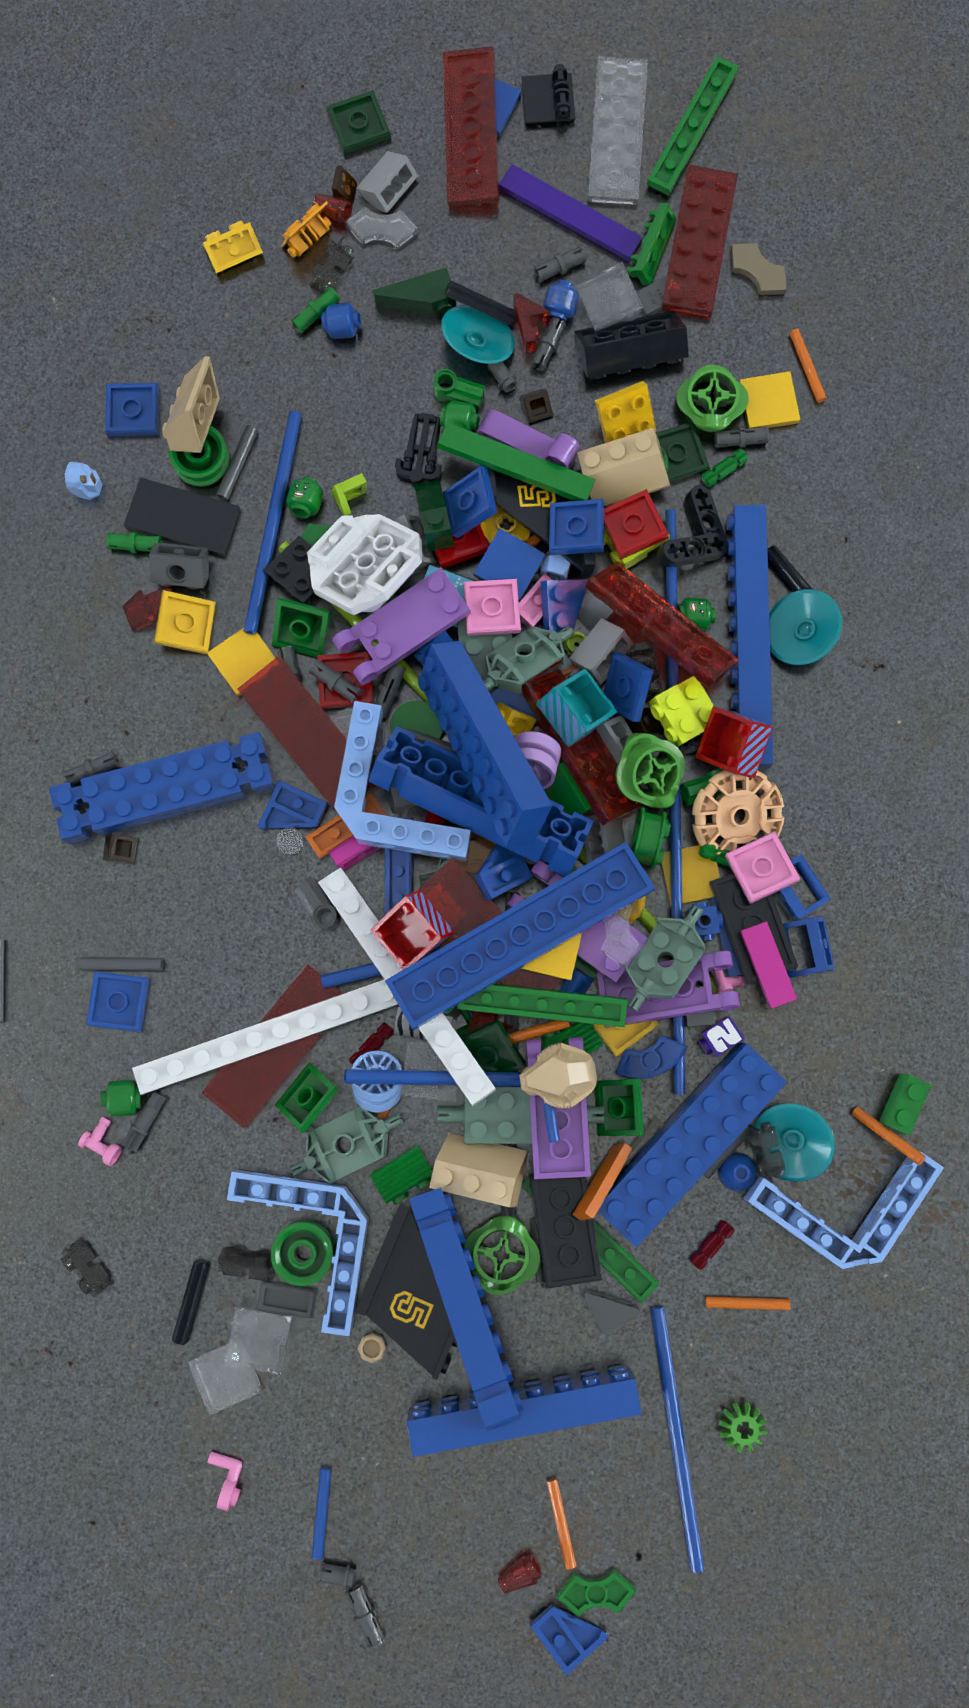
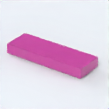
M767 921L740 931L769 1008L772 1009L796 1000V994Z

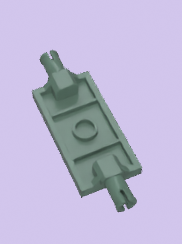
M495 1087L496 1091L473 1107L466 1097L465 1103L462 1106L437 1107V1114H449V1116H437L438 1124L462 1123V1126H465V1144H532L530 1095L523 1091L521 1087ZM604 1106L587 1107L588 1123L604 1124V1116H592L593 1114H604Z

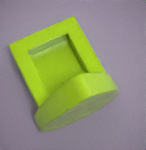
M362 473L332 487V497L343 516L351 514L347 501L366 493L367 481Z

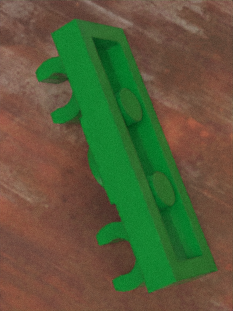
M660 203L658 210H650L648 212L653 222L644 223L647 235L642 242V251L640 255H631V260L636 266L626 268L630 277H638L642 285L645 286L650 285L653 281L677 220L669 203Z

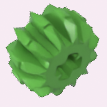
M733 1402L732 1407L734 1411L731 1413L725 1408L723 1413L727 1419H719L718 1421L719 1425L724 1427L719 1431V1435L721 1438H727L725 1444L728 1448L735 1445V1450L741 1453L745 1445L751 1453L753 1452L752 1443L755 1442L758 1446H762L763 1442L758 1436L767 1435V1430L761 1427L767 1421L764 1417L759 1416V1408L754 1407L750 1410V1404L744 1402L740 1410L739 1405ZM741 1422H745L748 1425L747 1430L743 1428V1433H740L737 1429L739 1424L742 1426Z

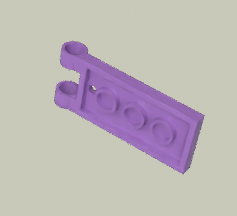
M439 568L352 628L345 629L336 634L332 642L340 653H345L359 642H362L373 660L366 661L357 666L353 674L361 685H365L469 615L471 611L443 569ZM373 641H379L377 646H372Z
M540 860L530 871L548 886L563 878L556 872L548 869V865ZM514 893L506 905L511 908L525 899ZM613 914L582 932L577 956L616 984L626 970L625 966L631 963L648 937Z
M720 951L702 955L673 1000L645 999L637 1012L627 1006L625 1025L739 1008L738 992L729 991L713 995L709 970L720 971L733 967L731 952ZM674 960L658 963L662 967H670ZM626 970L616 984L600 972H597L600 995L627 998V1004H629L636 993V987ZM703 982L704 985L702 988H697L696 983ZM604 1025L605 1028L615 1027V1026H606V1025Z
M582 1037L568 1038L569 1046L583 1050ZM541 1039L527 1040L528 1067L535 1064L537 1055L541 1053ZM530 1095L534 1179L591 1177L586 1097L570 1109L555 1108L560 1141L549 1143L543 1101L538 1095Z

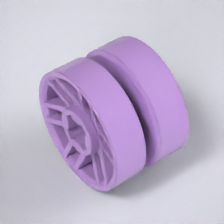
M529 731L518 734L515 739L542 788L550 787L555 780L561 756L560 745L552 737L540 732Z

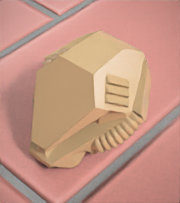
M557 1043L542 1050V1053L537 1055L535 1064L526 1067L519 1075L523 1091L531 1096L538 1095L548 1105L561 1109H570L594 1090L597 1083L596 1067L592 1057L581 1049L563 1043Z

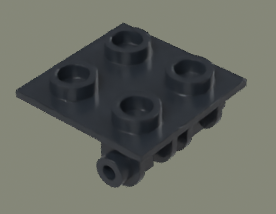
M563 64L555 65L552 74L521 76L525 124L576 120L572 75L567 73V69L564 68Z
M298 536L263 571L301 603L306 602L310 604L315 598L307 555L312 546L302 537Z

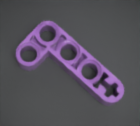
M494 409L487 411L476 431L479 435L571 469L578 456L579 443L573 437L559 433L555 440Z

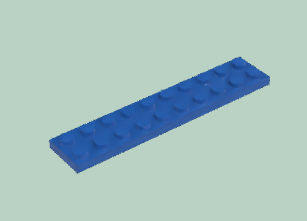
M627 842L391 976L385 982L414 1031L655 891V887Z

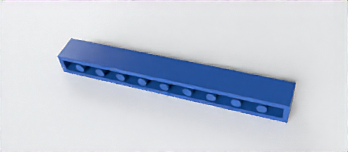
M734 505L731 514H727L726 528L731 530V539L727 541V555H731L732 565H728V581H732V590H729L728 605L733 606V616L729 617V632H733L734 641L730 642L729 647L730 658H734V667L730 669V682L735 683V693L731 694V709H735V712L772 726L766 505ZM771 731L758 769H769L773 765V731Z

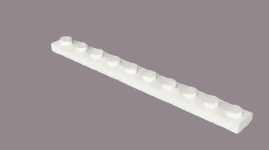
M340 867L319 881V886L384 980L402 971L370 931L379 921ZM444 1014L418 1028L472 1107L496 1091V1088Z
M385 980L142 1064L132 1068L140 1095L396 1006L398 1003Z

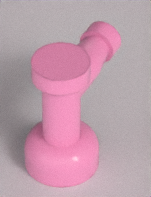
M709 970L718 986L716 990L718 994L733 991V987L745 986L742 976L725 977L723 970Z
M101 1117L100 1123L92 1134L86 1131L82 1135L78 1146L83 1149L87 1147L102 1155L103 1163L111 1167L119 1158L122 1147L117 1144L107 1146L100 1142L107 1126L109 1127L111 1121Z

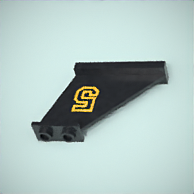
M487 468L496 506L549 546L550 503L573 500ZM594 552L561 555L580 570V577L592 576L596 565Z
M400 1203L355 1312L369 1317L426 1369L433 1379L437 1380L440 1372L446 1374L451 1358L447 1356L451 1346L457 1347V1342L421 1234L410 1209L411 1207Z

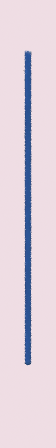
M674 509L665 511V527L670 535V540L676 539V510ZM668 551V554H673L674 557L676 556V553H669ZM666 567L668 689L679 684L677 567ZM679 786L675 802L670 807L672 918L683 919L681 793ZM684 1016L673 1017L674 1040L685 1045ZM685 1054L674 1066V1094H686Z

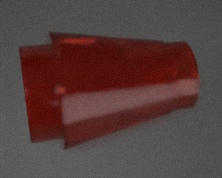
M323 194L315 195L313 205L318 203L321 206L326 201L328 202L321 212L338 224L348 222L352 214V203L347 198Z
M533 1555L521 1557L498 1577L501 1590L507 1594L508 1592L537 1584L538 1579L542 1578L540 1565Z

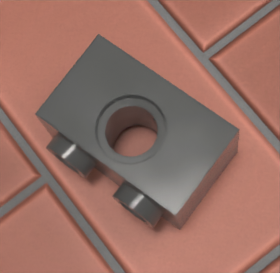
M155 543L149 554L151 583L160 584L164 587L175 585L185 586L188 589L204 588L209 578L208 548ZM175 565L181 566L184 570L178 569Z

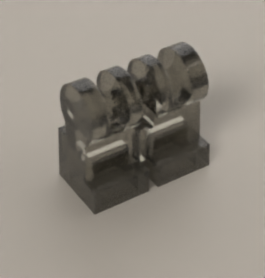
M652 641L636 643L631 646L632 650H628L626 654L653 670L645 703H649L650 700L663 691L662 684L659 682L660 673L656 669L658 661L655 656V643Z

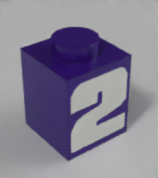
M730 1016L722 1018L715 1025L698 1034L702 1039L699 1041L701 1048L706 1055L711 1054L713 1057L720 1056L745 1039Z

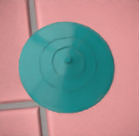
M467 305L455 306L449 309L442 318L441 328L446 341L455 351L470 360L485 364L499 363L509 358L514 351L515 340L509 326Z
M814 589L798 590L779 600L769 613L771 653L779 660L792 665L813 663L827 655L837 643L842 630V614L835 600L828 594Z
M787 1103L769 1108L758 1117L751 1133V1146L757 1161L766 1171L782 1180L802 1182L816 1178L829 1167L834 1157L835 1139L829 1124L820 1114L803 1105Z

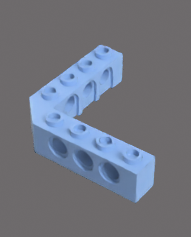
M354 701L334 806L338 815L359 844L466 862L471 830L365 812L367 804L365 795L371 775L373 754L376 755L377 751L375 741L377 731L381 729L383 710L381 705Z
M925 1155L926 1158L921 1165L906 1157L852 1240L825 1224L824 1220L801 1207L800 1203L780 1192L775 1185L763 1177L758 1176L756 1178V1181L743 1199L834 1265L845 1269L868 1263H879L884 1260L944 1167L927 1155Z
M242 1170L232 1171L227 1196L229 1201L243 1203L246 1201L266 1203V1206L270 1207L283 1205L294 1207V1210L297 1211L311 1209L322 1211V1214L339 1216L336 1234H338L337 1246L332 1257V1263H334L333 1273L327 1290L329 1292L327 1310L323 1316L321 1332L350 1336L353 1329L369 1217L345 1185Z

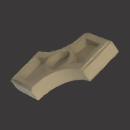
M758 243L732 244L731 260L733 273L742 274L750 278L757 286L759 295L786 293L785 266L775 265L766 260L759 251Z

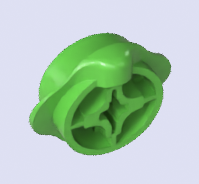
M706 365L698 369L693 376L680 385L676 396L677 404L681 411L698 428L708 432H716L726 428L745 411L749 400L745 387L726 368L719 365ZM709 382L708 388L692 392L698 384ZM719 383H723L724 385H726L730 390L731 394L729 393V391L722 390L719 386ZM712 388H713L714 399H716V401L714 402L713 408H712L711 398L709 397V395L711 394ZM693 402L704 407L706 414L701 413L694 406ZM733 404L726 413L715 415L717 408Z
M647 733L631 734L626 739V744L616 768L617 786L622 794L630 800L643 803L652 808L671 807L675 802V797L685 772L684 756L680 749L669 741L659 739ZM660 751L663 757H652L651 752ZM641 783L648 784L650 789L640 790L638 785Z
M503 1215L491 1219L484 1226L473 1231L464 1245V1249H469L475 1269L471 1271L475 1276L478 1275L481 1287L494 1295L511 1293L518 1286L529 1281L536 1274L540 1265V1252L536 1243L528 1234L526 1227L518 1219L511 1216ZM503 1231L499 1244L496 1247L488 1248L481 1246L489 1235ZM511 1233L516 1235L522 1242L525 1256L515 1254L510 1250ZM505 1241V1252L510 1255L509 1259L503 1260L500 1270H498L499 1258L494 1257L495 1251L501 1250ZM479 1255L490 1257L493 1260V1278L483 1270ZM507 1264H523V1267L515 1276L501 1280Z

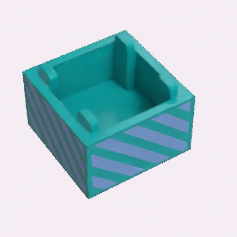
M586 669L554 687L536 703L567 747H570L600 727L617 713L614 705L605 696Z

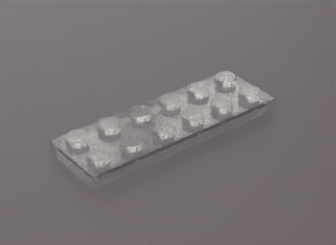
M598 56L587 201L638 205L648 60Z

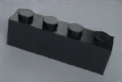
M674 311L574 331L582 369L587 378L601 379L606 374L615 372L617 374H626L631 369L640 367L650 369L659 363L674 364L680 362L683 358L689 357L687 327Z

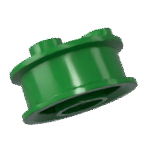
M212 426L209 428L201 451H204L205 454L201 458L193 457L196 452L171 451L168 447L169 459L180 479L189 485L197 487L212 485L225 475L229 466L230 455L220 432Z
M641 806L635 821L630 849L639 863L649 865L650 870H653L656 865L661 866L664 850L662 849L663 839H668L671 827L666 818L665 811H662L659 815L645 812V807Z
M310 1220L296 1221L288 1225L276 1236L271 1249L272 1265L278 1276L289 1284L295 1286L314 1284L321 1280L330 1270L333 1264L332 1257L335 1254V1243L329 1231L321 1224ZM304 1245L309 1248L311 1255L308 1260L298 1258L296 1254L298 1246Z

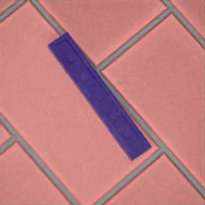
M511 164L499 183L501 191L628 262L631 260V255L635 254L642 242V236Z

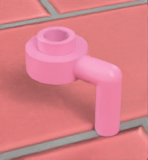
M211 1451L207 1463L229 1470L216 1507L228 1512L230 1506H236L241 1489L236 1488L242 1462Z

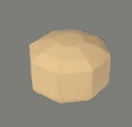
M372 1332L362 1337L358 1350L363 1360L373 1363L382 1359L387 1346L383 1336Z

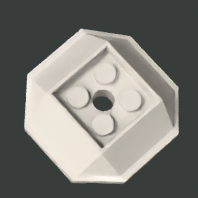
M380 514L363 515L355 518L352 515L341 516L307 552L312 589L315 595L352 615L360 612H376L386 604L422 563L421 537L419 533Z

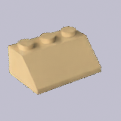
M204 356L184 376L181 386L177 388L176 400L170 406V416L167 423L165 422L163 425V437L167 439L171 451L201 453L220 400L209 356Z
M654 428L577 452L583 475L595 479L590 498L591 500L603 499L604 508L646 489L648 493L671 487Z
M448 1133L435 1160L429 1188L437 1189L441 1187L444 1192L506 1207H517L529 1151L501 1144H465V1136Z

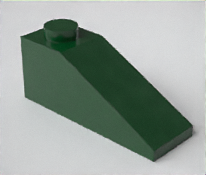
M447 267L373 290L374 302L378 308L434 315L437 313L445 314L449 309L456 306V300L445 295L446 286L451 281Z
M440 479L414 484L428 552L454 547Z

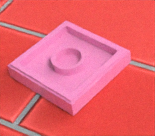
M517 579L463 582L464 601L471 611L466 616L467 636L521 633Z
M776 832L770 833L725 855L750 904L800 881V877Z

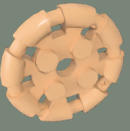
M723 770L711 777L704 790L700 789L692 809V815H695V824H692L700 846L708 843L715 845L717 850L720 847L721 850L733 851L737 849V844H743L744 846L757 840L754 836L758 834L760 829L763 831L764 836L776 832L779 837L785 818L782 816V808L784 807L782 795L775 783H770L767 780V775L758 770L755 778ZM736 781L742 782V789H736ZM759 788L763 790L760 797L755 794ZM719 790L722 794L715 800L712 796ZM743 809L745 818L742 822L736 823L734 815L736 811ZM767 809H771V816L767 818ZM712 814L713 823H706V815ZM718 836L724 838L720 844L715 842Z

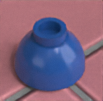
M735 1152L724 1161L718 1169L720 1181L726 1188L740 1192L749 1189L754 1184L757 1178V1168L754 1161L748 1155Z

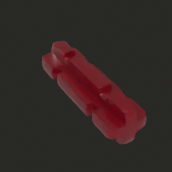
M382 1023L376 1029L377 1032L373 1033L359 1047L360 1051L358 1053L355 1052L349 1058V1062L353 1065L361 1055L370 1051H377L384 1044L383 1041L385 1039L388 1040L394 1033V1030L387 1023Z
M722 1221L716 1227L717 1231L712 1232L699 1247L700 1251L698 1253L695 1252L690 1258V1262L697 1269L702 1270L707 1265V1260L709 1258L712 1259L725 1244L724 1240L726 1238L729 1239L734 1233V1228L728 1222Z

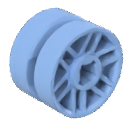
M370 1051L361 1055L351 1068L402 1070L398 1060L393 1055L383 1051ZM352 1084V1094L355 1102L364 1110L384 1112L398 1103L402 1095V1085Z

